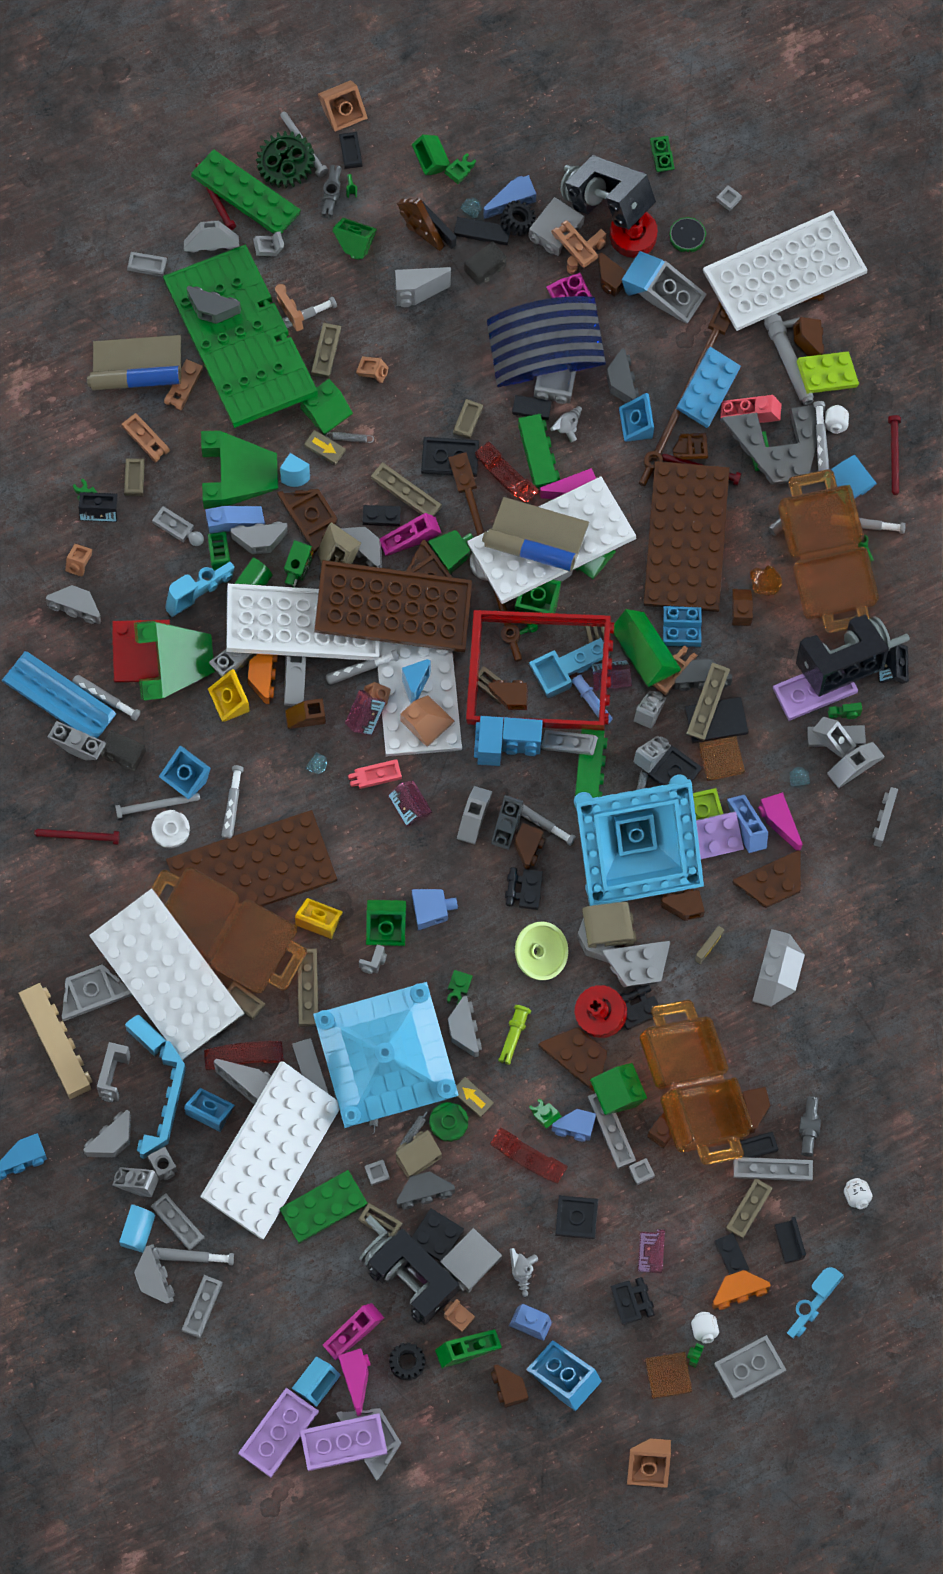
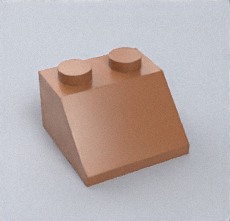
M351 80L318 93L323 111L334 132L368 119L358 87Z

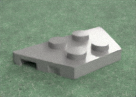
M670 941L600 951V954L607 959L611 965L610 969L617 975L623 987L657 983L662 980Z
M103 964L66 978L62 1020H69L133 994Z
M380 1408L362 1410V1415L358 1417L356 1411L337 1412L336 1415L340 1422L380 1414L388 1454L363 1459L375 1480H379L401 1445V1441Z

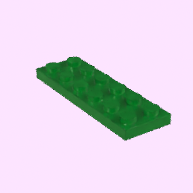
M214 149L191 173L192 178L273 234L276 232L282 234L301 212V209Z

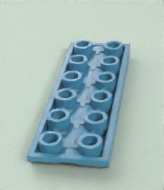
M24 651L15 665L2 679V682L65 725L97 739L116 716V713L110 707L26 651Z

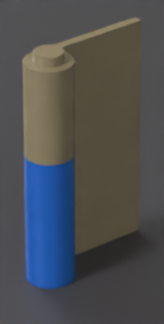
M181 335L93 341V372L90 373V376H87L88 387H91L92 390L181 384Z
M503 497L493 528L489 529L488 532H484L482 542H484L485 547L571 572L579 554L589 521Z

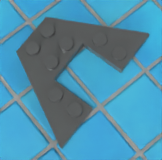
M814 405L795 407L789 410L797 442L795 444L765 447L757 413L722 417L720 421L721 423L724 422L733 433L734 439L740 442L746 454L751 456L758 464L757 467L766 475L771 485L804 481L809 478L817 444V418Z

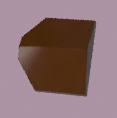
M706 433L680 434L679 440L673 447V456L680 459H707Z

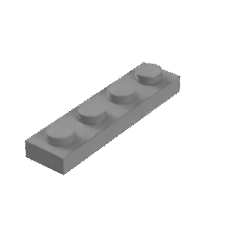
M596 1093L589 1095L588 1101L593 1112L596 1113V1120L617 1169L635 1163V1156L617 1114L605 1115Z
M734 1157L733 1178L812 1181L813 1160Z

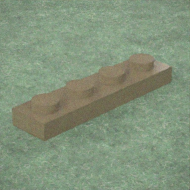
M383 462L371 475L373 481L421 515L427 513L435 516L442 508V504Z
M712 662L686 735L705 740L729 674V668Z
M317 948L297 949L299 1026H316L313 1014L318 1013Z

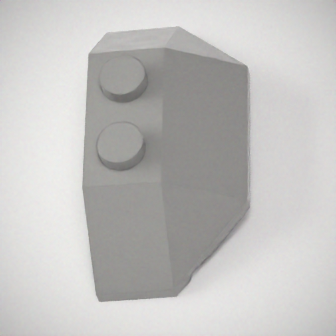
M771 929L752 1002L772 1007L796 991L805 954L790 934Z

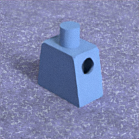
M442 889L412 890L418 930L447 921V911L458 909L456 898L445 899Z
M521 1304L517 1307L509 1326L544 1341L552 1322L549 1315Z

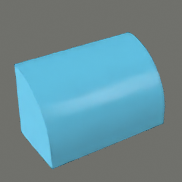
M290 453L280 467L281 483L290 487H298L307 483L310 480L309 464Z
M136 1015L125 1024L126 1030L154 1057L160 1052L162 1046L165 1047L166 1039L140 1015Z
M131 1204L119 1241L120 1246L143 1253L156 1215L147 1209Z
M315 1357L292 1389L306 1401L317 1407L341 1374L331 1364Z

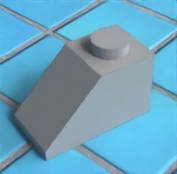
M823 717L812 730L823 745L841 758L852 752L856 747V744L837 720Z

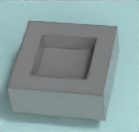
M729 185L716 197V201L729 211L742 199V195Z
M647 1158L628 1167L636 1185L655 1177Z
M384 1160L364 1166L371 1186L390 1180Z

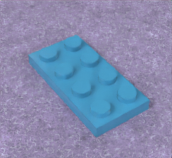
M709 347L676 409L704 427H709L741 366L712 347Z

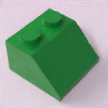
M330 379L317 387L318 396L300 402L301 410L323 435L353 414L341 391Z
M548 581L518 596L515 612L555 613L561 581Z
M367 900L366 945L405 946L406 901Z
M633 1063L617 1066L590 1079L605 1115L636 1108L647 1099Z

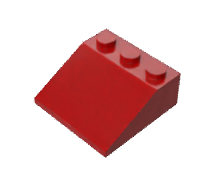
M170 620L113 621L114 682H139V679L159 677L156 642L137 643L135 641L134 623L156 621L170 625Z

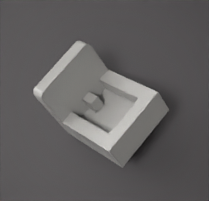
M276 232L273 236H255L253 239L257 256H277L284 247V240L280 232Z
M377 945L372 961L360 959L359 968L368 974L378 973L380 964L384 965L387 957L385 947Z

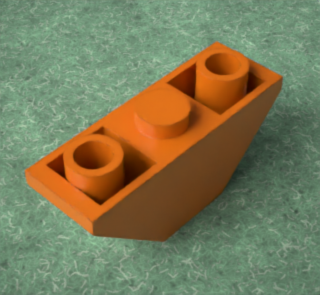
M257 654L249 660L248 685L265 704H270V698H274V687L271 686V683L276 678V669H273V662H277L278 655Z
M745 1270L725 1276L712 1307L713 1309L719 1308V1310L730 1307V1304L737 1301L738 1304L749 1300L748 1297L756 1295V1297L766 1295L771 1287L770 1282Z

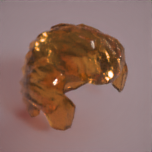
M767 565L765 569L755 567L750 571V577L753 582L752 589L755 593L766 596L775 595L782 587L781 575L773 566Z

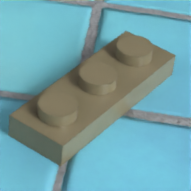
M323 323L311 375L330 379L341 326Z
M755 1178L727 1225L726 1230L743 1240L773 1188Z

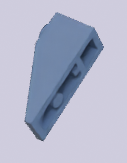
M529 175L515 178L484 207V219L501 214L507 204L514 200L515 203L517 200H520L521 204L526 202V205L535 203L536 192Z
M221 506L205 509L209 534L229 532L231 528L240 525L245 527L255 524L265 525L261 506Z
M741 795L727 799L730 812L735 811L737 814L742 843L747 851L751 853L766 849L768 831L747 797Z

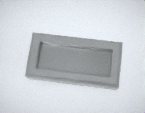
M131 252L127 271L163 277L167 258Z

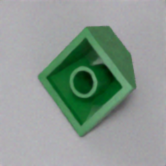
M344 217L333 227V233L344 252L354 259H363L367 255L377 228Z

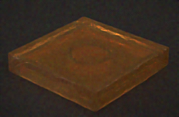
M736 736L699 743L707 781L745 773Z
M685 1352L645 1358L652 1399L692 1393Z

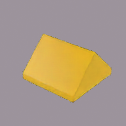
M231 669L208 688L222 722L250 712L249 702L234 669Z
M307 898L295 915V924L332 939L343 911Z

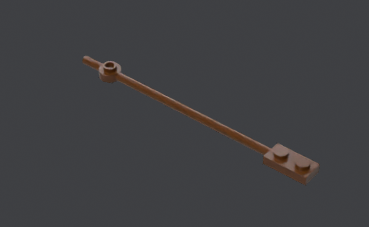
M719 302L708 325V329L712 330L710 337L679 401L707 349L713 347L719 333L722 335L726 334L731 324V320L721 302ZM676 407L655 450L645 455L644 466L646 469L639 481L641 486H646L652 471H654L655 464H651L650 461L663 462L661 453L681 413Z
M465 452L448 458L459 493L465 492L477 536L484 533L472 492L477 486L467 453ZM495 593L499 610L508 611L506 604H501L499 598ZM503 623L504 627L501 630L502 640L506 644H510L514 661H521L522 658L517 644L520 639V631L517 626L511 623ZM508 631H513V635L508 636Z

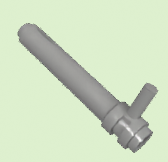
M777 313L764 319L765 328L769 330V337L775 343L800 402L803 405H808L814 401L813 393H806L796 362L797 357L787 337L786 328L793 327V324L800 317L782 321L781 316H778Z

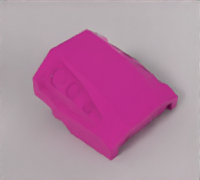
M580 273L562 278L546 287L554 304H596ZM584 309L561 310L558 312L561 317H569Z

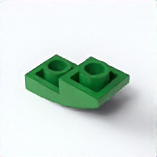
M669 137L650 138L656 172L674 170Z

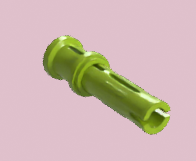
M521 1005L514 1006L515 1013L512 1020L509 1021L510 1030L498 1059L501 1063H504L505 1060L507 1065L511 1064L520 1033L526 1028L527 1016L531 1014L529 1008Z

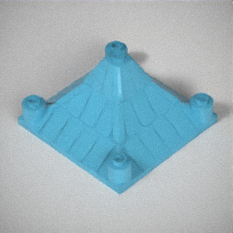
M675 775L667 785L592 798L587 792H581L575 796L574 805L577 810L587 883L585 890L590 906L628 901L704 886L692 782L690 779H687L684 775Z
M427 982L313 1014L345 1128L459 1096Z

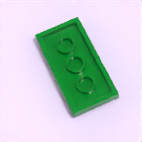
M349 1170L279 1209L298 1244L364 1208L368 1203Z

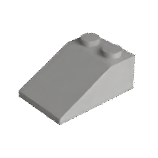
M664 261L665 263L648 290L638 294L652 305L687 324L707 294L667 261Z
M451 267L395 270L396 305L410 307L449 288L451 285Z
M220 1059L214 1060L215 1072L255 1105L271 1075L266 1071L263 1073L259 1069Z

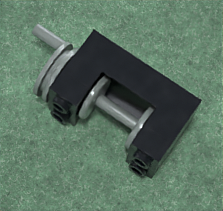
M594 155L581 167L569 165L564 167L566 173L561 181V195L565 200L573 203V208L577 212L588 215L603 199H606L614 224L629 230L656 203L648 176L642 172Z
M866 614L860 617L856 616L849 621L847 632L844 635L845 645L830 651L817 635L804 638L800 641L796 665L818 697L884 670L889 649L909 641L910 638L906 633L890 640L883 622L876 616L868 619Z
M369 1215L365 1221L379 1236L365 1249L359 1260L361 1262L365 1261L364 1265L370 1271L368 1274L376 1282L379 1280L383 1284L385 1281H390L398 1275L415 1292L409 1302L411 1305V1317L418 1324L422 1322L426 1325L459 1292V1283L403 1228L393 1237H388L389 1233ZM404 1267L423 1284L422 1287L403 1270Z

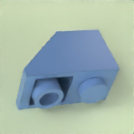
M576 1109L554 1122L552 1131L561 1137L569 1135L573 1136L577 1141H590L596 1113Z

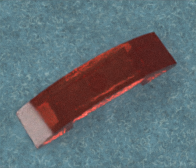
M489 441L475 452L477 458L493 477L522 502H529L540 492L527 478L524 479L501 457V453Z
M282 1041L236 1043L204 1050L206 1070L215 1069V1059L236 1064L284 1061Z
M501 1127L490 1143L495 1149L524 1168L557 1184L568 1166L553 1157L549 1158L518 1140L517 1136Z

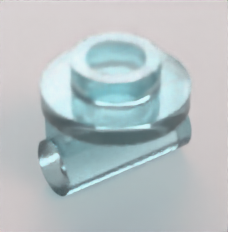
M472 197L471 199L467 198L460 209L476 219L482 206L479 200Z
M316 752L305 769L317 774L322 773L327 767L326 757Z
M796 767L789 773L791 787L810 784L809 771L803 767Z

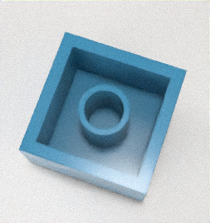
M480 716V722H476L474 758H478L477 765L500 766L504 717Z
M504 717L502 752L510 755L525 753L527 756L540 754L543 720Z

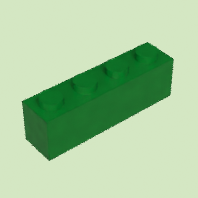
M541 414L518 419V427L535 493L540 492L541 487L560 480L559 472L554 469L553 465L556 464L554 453H550L549 450L551 447L550 437H546L545 431H547L546 421L542 420Z
M582 729L581 734L595 735L598 739L593 755L579 754L575 796L578 793L587 792L592 798L602 797L599 785H603L604 774L601 773V767H605L606 756L602 755L603 749H607L608 738L604 737L605 731Z

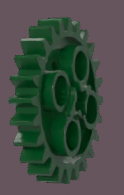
M284 131L283 136L279 132H277L276 138L270 135V142L264 140L266 146L260 145L262 152H257L259 158L256 159V162L258 164V171H260L261 177H264L265 182L270 180L271 186L276 183L278 188L284 184L286 189L290 183L292 187L295 186L294 182L296 181L301 184V178L307 180L306 173L311 174L310 168L315 167L313 163L315 161L313 154L315 153L311 143H307L306 137L302 138L300 134L295 137L293 131L290 135H287V132ZM297 154H302L300 157L295 158ZM293 169L291 172L286 173V170Z

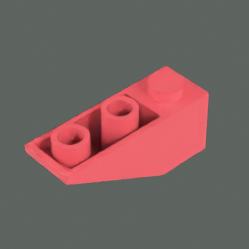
M774 395L726 400L721 403L720 418L757 413L760 423L780 421L781 403Z

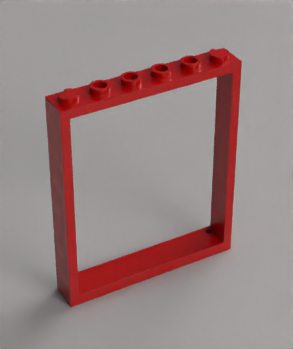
M474 610L466 713L467 725H476V722H480V716H476L482 622L604 627L599 721L536 720H543L542 728L605 730V725L609 723V713H606V706H610V695H607V688H611V677H608V670H612V658H609V652H613V640H610V633L614 634V622H611L610 616Z

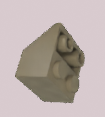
M331 522L317 551L321 564L322 560L352 564L361 542Z
M428 1130L424 1133L423 1131L417 1133L413 1137V1141L408 1144L405 1142L397 1148L396 1163L408 1179L411 1176L420 1174L442 1158V1153Z

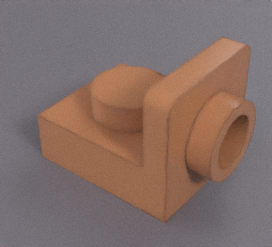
M362 356L356 373L362 377L375 378L379 383H383L388 373V366L381 358Z
M74 544L67 556L65 571L82 577L85 572V566L92 555V549Z
M376 682L366 685L360 704L369 706L372 699L385 702L384 706H386L391 689Z
M457 1299L454 1303L450 1301L444 1308V1318L461 1333L475 1319V1316L464 1308Z

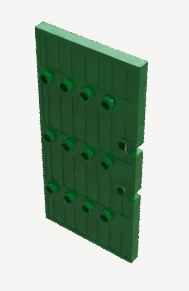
M246 244L163 276L164 283L234 428L318 396V390L292 338H287L289 336L288 329L275 303L270 304L272 297ZM196 286L210 293L216 292L226 298H235L241 304V312L217 324L199 319L187 297V287Z

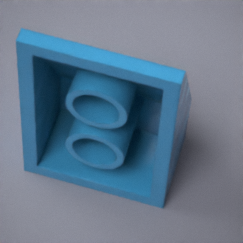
M553 1340L526 1369L559 1400L575 1411L602 1382L594 1368Z

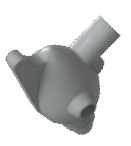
M577 406L570 412L561 415L550 430L566 433L570 442L577 440L574 432L577 430L576 426L582 408Z
M510 1248L512 1274L514 1279L519 1282L518 1286H521L519 1290H523L522 1296L526 1297L528 1296L527 1289H529L527 1285L530 1284L528 1280L531 1278L530 1274L533 1271L532 1264L538 1261V1257L534 1254L526 1259L522 1254H517L515 1248Z

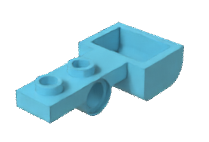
M229 562L216 571L212 568L204 567L199 571L197 582L188 574L173 582L169 587L165 606L166 611L171 617H174L193 605L196 598L208 591H214L222 582L226 583L231 580L235 568L234 565Z
M601 638L560 658L554 650L529 662V666L547 698L572 687L570 675L576 672L582 673L588 670L592 664L603 659L604 642Z
M832 1267L822 1271L812 1284L813 1291L818 1295L812 1302L801 1300L797 1303L796 1312L800 1317L789 1329L788 1335L794 1339L796 1336L800 1337L807 1329L804 1325L808 1320L812 1322L817 1317L819 1312L816 1310L844 1278L842 1273ZM802 1304L810 1305L811 1311L809 1314L803 1315L800 1313L799 1308Z

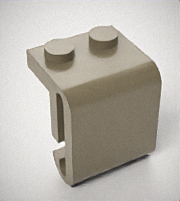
M628 902L593 905L582 909L589 948H596V944H605V947L624 944V947L633 946L634 942H636V933L632 929L633 914L629 910Z

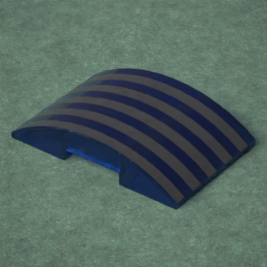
M568 296L538 300L510 308L487 319L497 387L534 380V376L569 369V372L606 365L595 297Z

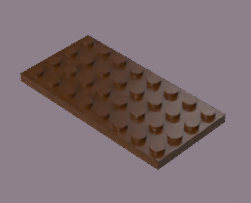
M655 461L643 606L701 607V611L719 612L730 467Z
M322 560L314 633L465 653L472 580Z
M312 810L166 859L191 931L337 881Z

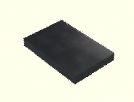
M424 437L421 474L454 476L448 457L466 452L473 476L477 477L479 440Z
M741 697L719 700L705 740L703 741L691 736L692 744L748 734L749 731ZM697 704L685 706L688 727Z

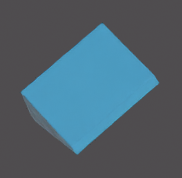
M640 251L622 278L626 294L630 296L647 291L665 262Z
M645 393L619 407L624 441L653 438L654 424L649 394Z
M426 659L402 668V683L410 703L419 698L431 674V660Z
M179 746L159 777L187 799H190L206 784L211 768L184 747Z
M199 1088L186 1103L184 1109L187 1116L221 1132L235 1105Z

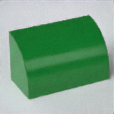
M422 134L412 144L425 175L441 173L451 165L438 136Z
M253 557L235 584L266 586L273 574L266 565Z

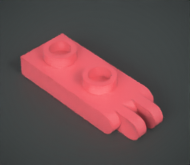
M397 759L354 770L355 773L348 775L349 780L357 779L351 781L350 786H359V789L402 779Z

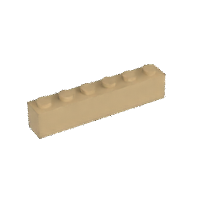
M38 983L19 992L20 999L69 1099L91 1090L89 1083H92V1079L88 1071L84 1073L81 1067L84 1063L80 1055L76 1056L73 1051L76 1048L71 1037L67 1039L64 1033L67 1032V1028L63 1020L58 1021L56 1015L59 1012L55 1004H50L48 998L51 996L47 988H42L41 984Z

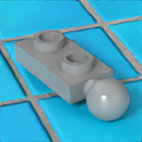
M162 506L152 520L153 524L182 542L189 538L191 545L200 546L204 541L202 533L198 531L192 532L194 525Z

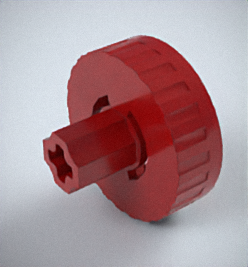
M648 212L629 230L616 226L612 221L610 242L613 248L619 254L630 258H636L640 251L648 254L654 248L657 240L658 229L656 221Z
M596 985L580 994L576 1001L574 1013L579 1026L587 1034L596 1038H606L616 1034L625 1024L627 1006L616 990L609 986Z

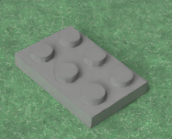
M767 1335L714 1363L733 1400L786 1372V1368Z

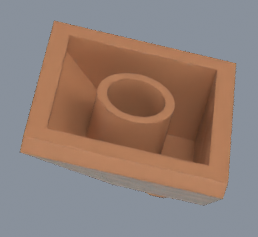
M428 695L415 700L400 713V721L427 747L455 722Z
M649 1439L630 1449L627 1485L668 1487L671 1440Z

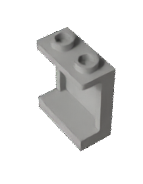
M554 197L529 228V238L533 243L543 246L550 254L559 256L563 245L553 236L551 231L556 227L562 226L561 224L565 220L569 221L575 229L580 230L584 225V216Z
M552 352L542 354L540 362L576 355ZM578 362L539 368L534 388V398L552 400L559 404L570 403Z
M111 1042L108 1044L97 1084L99 1097H102L104 1101L113 1102V1100H119L118 1090L116 1087H112L111 1083L117 1062L129 1064L131 1056L128 1046Z
M473 1228L440 1261V1265L459 1283L461 1291L466 1290L469 1293L472 1287L495 1264L497 1265L502 1260V1255Z

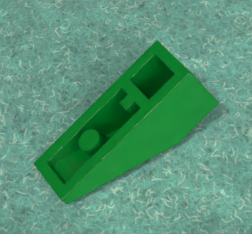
M493 1329L446 1341L436 1348L435 1352L441 1368H445L499 1350L502 1346L496 1330Z

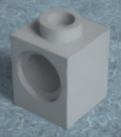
M166 1147L148 1155V1160L159 1180H168L175 1176L177 1168ZM163 1161L169 1164L166 1169L158 1168L159 1163Z

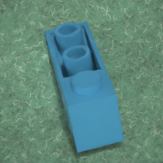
M38 1133L19 1140L0 1160V1180L6 1178L7 1174L13 1172L14 1174L21 1173L26 1167L31 1165L36 1167L43 1164L44 1160H47Z

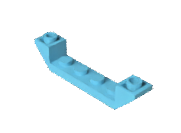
M166 1041L165 1047H161L159 1058H162L163 1065L176 1067L172 1068L171 1071L172 1087L168 1086L166 1093L168 1103L162 1109L163 1125L159 1124L157 1136L160 1137L144 1135L143 1140H139L137 1151L140 1152V1157L143 1159L169 1143L186 1071L185 1063L170 1041Z

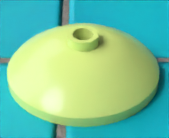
M535 922L526 926L520 932L515 945V956L520 969L527 976L536 980H548L557 976L565 967L568 959V944L562 931L548 922Z

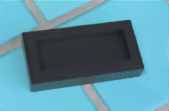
M357 132L339 134L344 168L363 167Z
M515 395L512 414L525 417L541 414L542 419L549 420L552 401Z
M773 1131L735 1142L739 1157L757 1158L778 1152L779 1150Z

